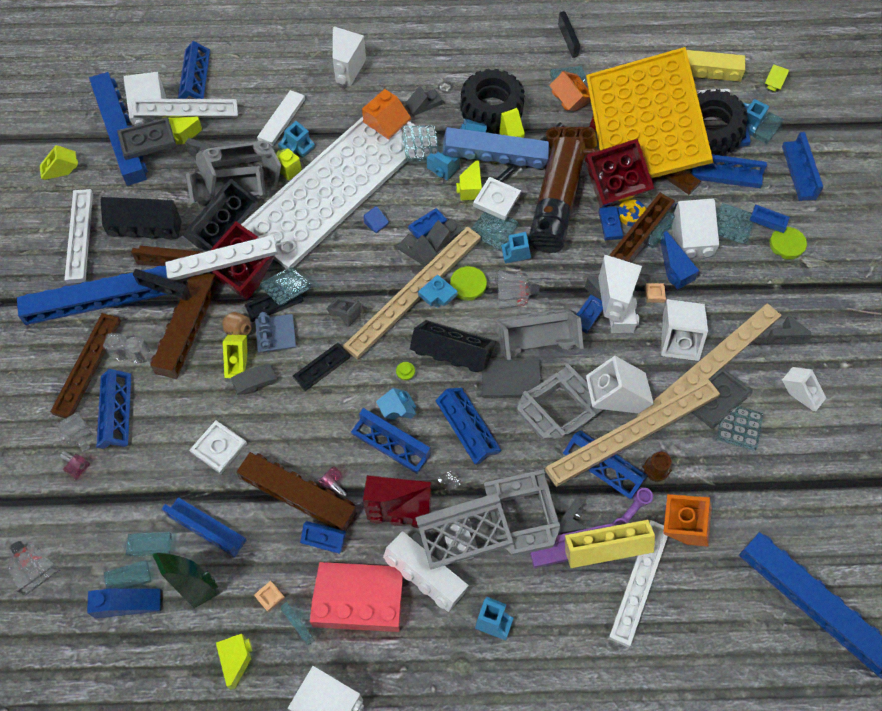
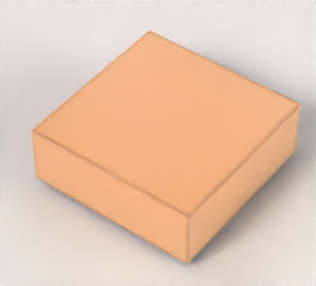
M664 283L645 284L646 303H665Z
M271 581L254 594L255 598L267 612H270L285 598Z

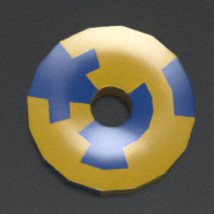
M626 200L619 205V219L623 224L633 226L646 208L637 200Z

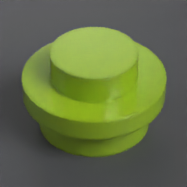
M402 362L396 367V375L399 379L408 381L415 375V367L409 362Z

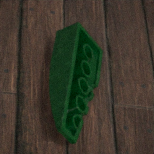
M158 552L153 554L161 575L193 608L218 596L215 590L218 588V585L208 570L204 571L194 561L181 556Z

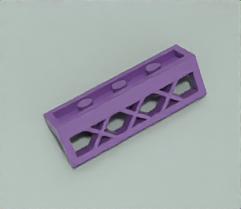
M613 524L557 535L552 548L530 552L533 568L568 561L565 553V535L611 527Z

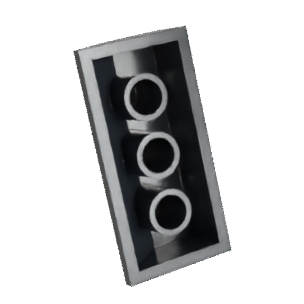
M230 178L189 225L183 236L196 247L210 251L235 221L241 224L259 201Z
M101 197L100 199L102 226L108 236L146 237L150 239H178L182 220L174 200Z
M425 320L414 328L409 350L415 351L417 355L431 356L436 361L451 362L450 364L456 367H467L472 372H482L488 364L496 341Z

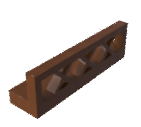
M141 245L139 248H132L131 251L138 265L166 266L165 262L203 253L201 251Z

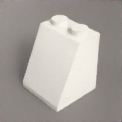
M334 27L333 66L335 81L351 87L366 61L364 35Z
M158 72L124 76L129 119L132 126L162 119L133 118L132 99H166Z
M715 200L678 201L671 220L676 243L689 258L715 255L719 247Z
M608 255L604 256L598 277L604 317L623 323L642 266Z
M667 299L663 312L661 356L699 361L708 333L705 304Z
M613 356L586 375L591 403L594 408L639 414L654 404L646 373L617 356Z
M312 666L288 709L290 711H362L364 705L362 704L361 694Z

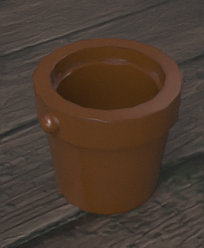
M660 451L649 457L642 468L644 473L647 474V478L655 482H661L672 471L670 468L672 461L667 453Z

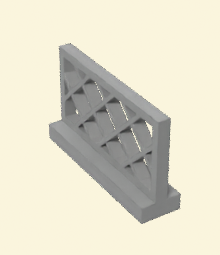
M498 493L416 517L430 570L514 545ZM498 510L500 518L496 524L486 519L490 512ZM476 518L480 520L476 530L466 526L469 519ZM483 523L494 527L489 537L479 533ZM455 524L460 527L455 537L445 532L448 525ZM463 529L473 533L469 543L458 539ZM497 529L506 534V541L497 542L492 539ZM435 530L440 534L433 543L426 539L425 532ZM443 535L453 540L448 550L438 545ZM476 536L487 540L483 548L478 549L472 546ZM456 542L466 546L463 554L456 555L451 552ZM435 548L445 553L443 559L437 562H433L431 557Z

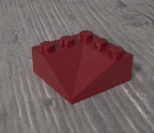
M638 138L587 154L584 161L600 208L610 207L654 190Z
M235 221L211 250L251 241L259 237ZM275 255L210 271L209 273L214 274L218 280L242 298L248 300L259 287Z
M367 475L363 496L367 520L375 524L391 522L394 526L409 524L414 528H419L416 517L429 514L431 510V482Z

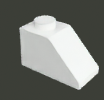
M792 367L782 379L788 393L812 411H817L826 399L812 369Z

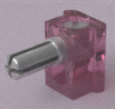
M62 452L64 455L61 454L60 457L68 462L63 471L77 480L90 463L78 454L72 456L67 452Z
M333 466L319 480V484L325 489L333 490L341 499L347 495L336 483L342 477V473Z

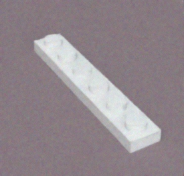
M132 99L133 118L238 117L236 99Z
M91 189L73 190L65 281L67 284L86 282L93 201Z
M270 235L165 262L167 279L175 281L278 255L275 237Z
M652 520L649 523L655 534L654 553L637 556L608 639L628 648L631 646L668 537L663 534L664 525Z

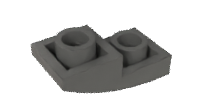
M265 364L231 377V382L237 395L255 392L259 386L274 384L277 378L271 365Z

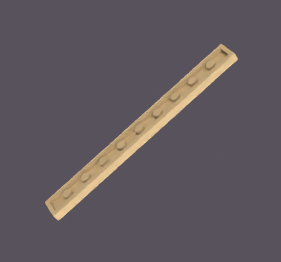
M466 227L343 345L344 349L358 360L421 299L418 296V291L436 275L442 278L481 240V236L469 227Z
M768 303L653 400L654 404L640 412L637 417L709 379L778 321L782 315Z
M707 379L548 465L545 471L557 487L719 397L720 393Z

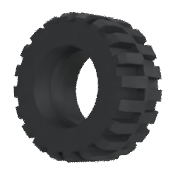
M485 69L481 72L480 70L475 75L472 74L463 84L461 89V115L463 119H470L485 124L487 126L486 132L495 134V132L500 133L501 113L517 108L520 118L522 117L525 99L524 88L518 79L516 80L514 75H509L507 71ZM485 98H497L504 101V103L498 105H489L483 103L481 100Z
M716 89V91L706 90L705 93L700 92L697 96L703 119L719 117L728 123L726 127L720 130L706 129L711 154L723 156L726 155V152L731 153L734 151L735 147H738L742 139H744L748 113L743 101H739V97L730 95L731 92L728 91L721 92L720 89Z

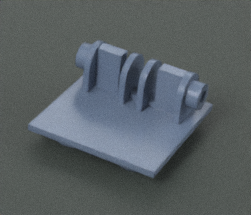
M262 312L259 314L258 319H255L258 353L296 347L293 314L269 317L266 312Z

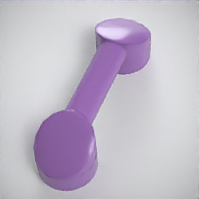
M648 488L639 489L633 497L634 502L621 518L612 522L613 526L627 524L640 507L646 506L653 500L652 492Z

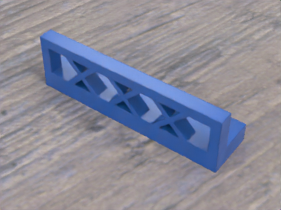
M192 41L185 49L178 99H186L188 96L195 99H204L210 49L195 41ZM198 50L205 53L203 57H201ZM196 62H200L203 68L199 69ZM194 74H198L201 81H197ZM196 86L199 94L192 91V87Z
M800 132L796 141L784 142L782 149L799 201L816 200L823 189V184L805 132Z
M712 155L713 163L692 168L691 174L702 181L761 188L767 162ZM718 162H724L725 164H723V165H718V164H716V163H718ZM737 164L742 165L741 167H734ZM760 167V170H755L751 168Z
M108 369L101 375L96 448L105 449L110 444L123 447L128 445L131 373ZM116 377L125 378V385L122 388L116 382ZM117 393H119L124 399V403L122 405H120L115 399V395ZM117 410L123 416L121 423L114 417V413ZM116 428L122 434V440L113 438V431Z
M462 387L446 389L436 399V403L474 464H480L487 456L499 454L502 451Z
M363 408L359 413L360 420L352 429L351 434L418 474L430 457V447ZM363 424L371 428V433L365 435L358 431ZM383 435L387 438L388 443L379 445L375 442V437ZM400 445L403 447L404 453L396 455L392 452L391 447ZM416 455L421 458L417 466L409 463V456Z
M579 430L574 434L563 454L566 456L571 454L570 450L574 443L582 448L593 442L594 439ZM617 454L599 463L600 466L588 469V471L629 499H632L647 477V474ZM605 468H613L616 471L617 478L610 479L607 477ZM629 479L636 484L631 492L623 487L622 480Z
M179 497L171 507L166 504L162 507L167 517L234 558L247 541L242 535Z

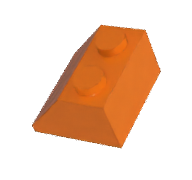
M563 71L549 85L552 88L553 95L562 101L561 105L567 111H577L591 103L588 87L575 73Z
M386 89L381 91L362 108L363 123L387 139H390L411 120L410 115L398 97Z
M667 494L663 534L687 545L709 547L712 511L710 497Z

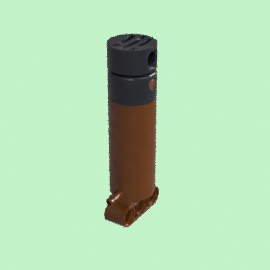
M551 127L546 131V138L549 141L551 151L528 236L529 244L538 251L556 253L564 247L584 157L587 154L599 151L594 149L597 146L595 130L592 127Z

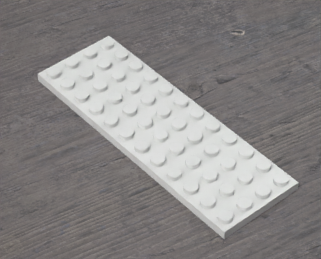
M362 117L241 225L259 238L274 235L278 255H275L274 260L290 271L411 158L408 151L410 148L414 149L416 154V149L424 146L422 139L426 137L429 141L430 135L427 133V136H422L421 129L418 127L419 136H415L413 128L417 126L408 121L390 139H387L363 123ZM406 127H410L411 136L406 135ZM407 138H412L413 147L407 145ZM415 138H420V147L415 145Z

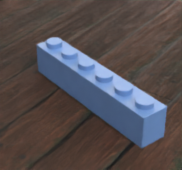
M449 127L446 128L444 134L443 155L450 157L457 156L466 159H479L486 162L494 161L501 164L509 163L534 168H544L548 161L549 141Z

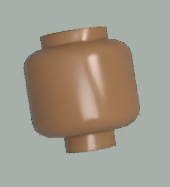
M231 312L223 319V330L228 335H248L251 331L250 318L241 313Z

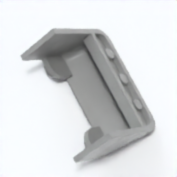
M265 141L208 148L196 154V164L210 195H214L216 173L213 167L262 160L273 184H278L281 164L272 146Z
M263 165L214 170L216 173L214 195H210L200 172L186 174L190 203L198 201L199 205L209 204V200L216 196L230 178L255 199L262 198V195L265 194Z
M567 309L495 320L501 351L507 360L517 357V354L523 349L557 344L562 346V349H571L573 345H576L579 349H584L581 318Z

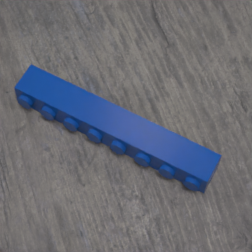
M109 72L89 77L126 185L130 186L147 180L145 174L148 172L145 162L141 163L143 156L125 160L117 130L132 126L127 124L130 123L127 113L123 112L126 111L123 101H119L122 99L118 89L115 90L118 87L115 78H111Z
M166 266L142 270L167 279ZM133 273L120 274L114 277L101 278L100 280L82 282L81 284L63 286L62 288L17 297L18 317L25 325L168 294L137 284Z
M759 532L742 550L739 556L882 679V635L880 631L874 626L867 624L858 612L847 607L839 596L827 590L823 582L813 578L807 569L793 561L786 551L774 545L771 538Z

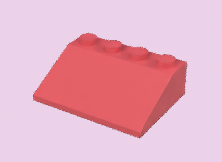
M319 562L310 615L312 627L399 632L403 587L402 573L391 566Z

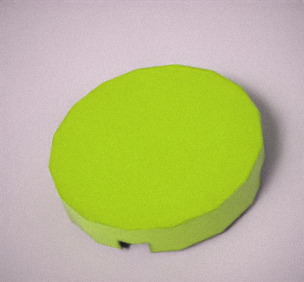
M786 227L784 233L775 230L769 240L773 253L779 254L783 259L793 260L799 258L807 247V241L803 233L792 227Z
M465 266L457 269L451 276L450 285L458 291L457 298L468 301L475 300V298L481 297L486 290L487 279L480 269Z

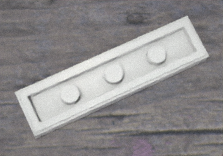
M290 90L257 136L258 141H265L273 146L305 101V95Z

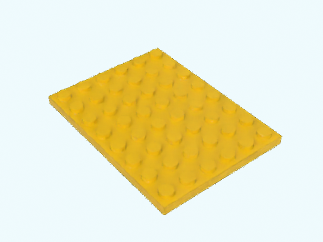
M686 47L586 75L600 150L638 138L651 178L713 163Z

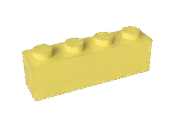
M687 50L693 77L741 82L745 72V55Z
M649 520L565 535V553L570 568L654 553L655 534Z

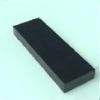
M559 12L558 26L572 58L578 57L580 43L566 12Z
M135 269L133 272V276L139 285L187 301L191 296L186 285L139 269Z
M292 285L290 287H293L294 290L287 294L284 293V290L289 287L280 290L274 295H267L245 304L251 321L254 322L255 319H258L259 314L262 312H266L269 316L304 302L298 288ZM292 292H298L296 296L292 298L288 297V295ZM279 293L284 294L282 297L278 299L274 298V296ZM284 297L288 298L287 301L281 304L278 302L280 299Z
M336 343L295 373L293 379L304 391H307L350 359V355L339 343Z

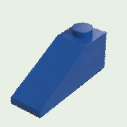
M665 231L660 244L666 275L669 282L678 290L695 281L699 270L672 236Z
M110 588L88 591L87 613L95 619L161 611V589Z

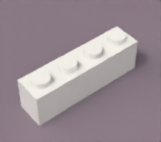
M403 531L386 547L383 558L387 564L400 571L406 580L412 581L423 594L430 596L440 608L449 612L466 592L469 585L446 566L430 570L425 549ZM431 555L432 561L437 562L438 560Z

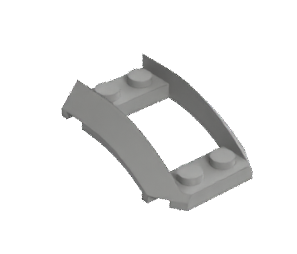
M569 364L533 389L525 390L522 393L517 408L520 417L542 440L562 438L574 432L604 410L592 407L587 382ZM560 386L584 410L583 413L561 427L537 403Z
M544 469L484 482L486 495L498 493L500 502L539 494L547 525L511 532L514 545L504 548L512 556L549 549L554 546L560 529V523L554 509ZM498 510L490 512L492 521L495 524L500 518ZM497 529L495 533L497 542L506 541V534Z

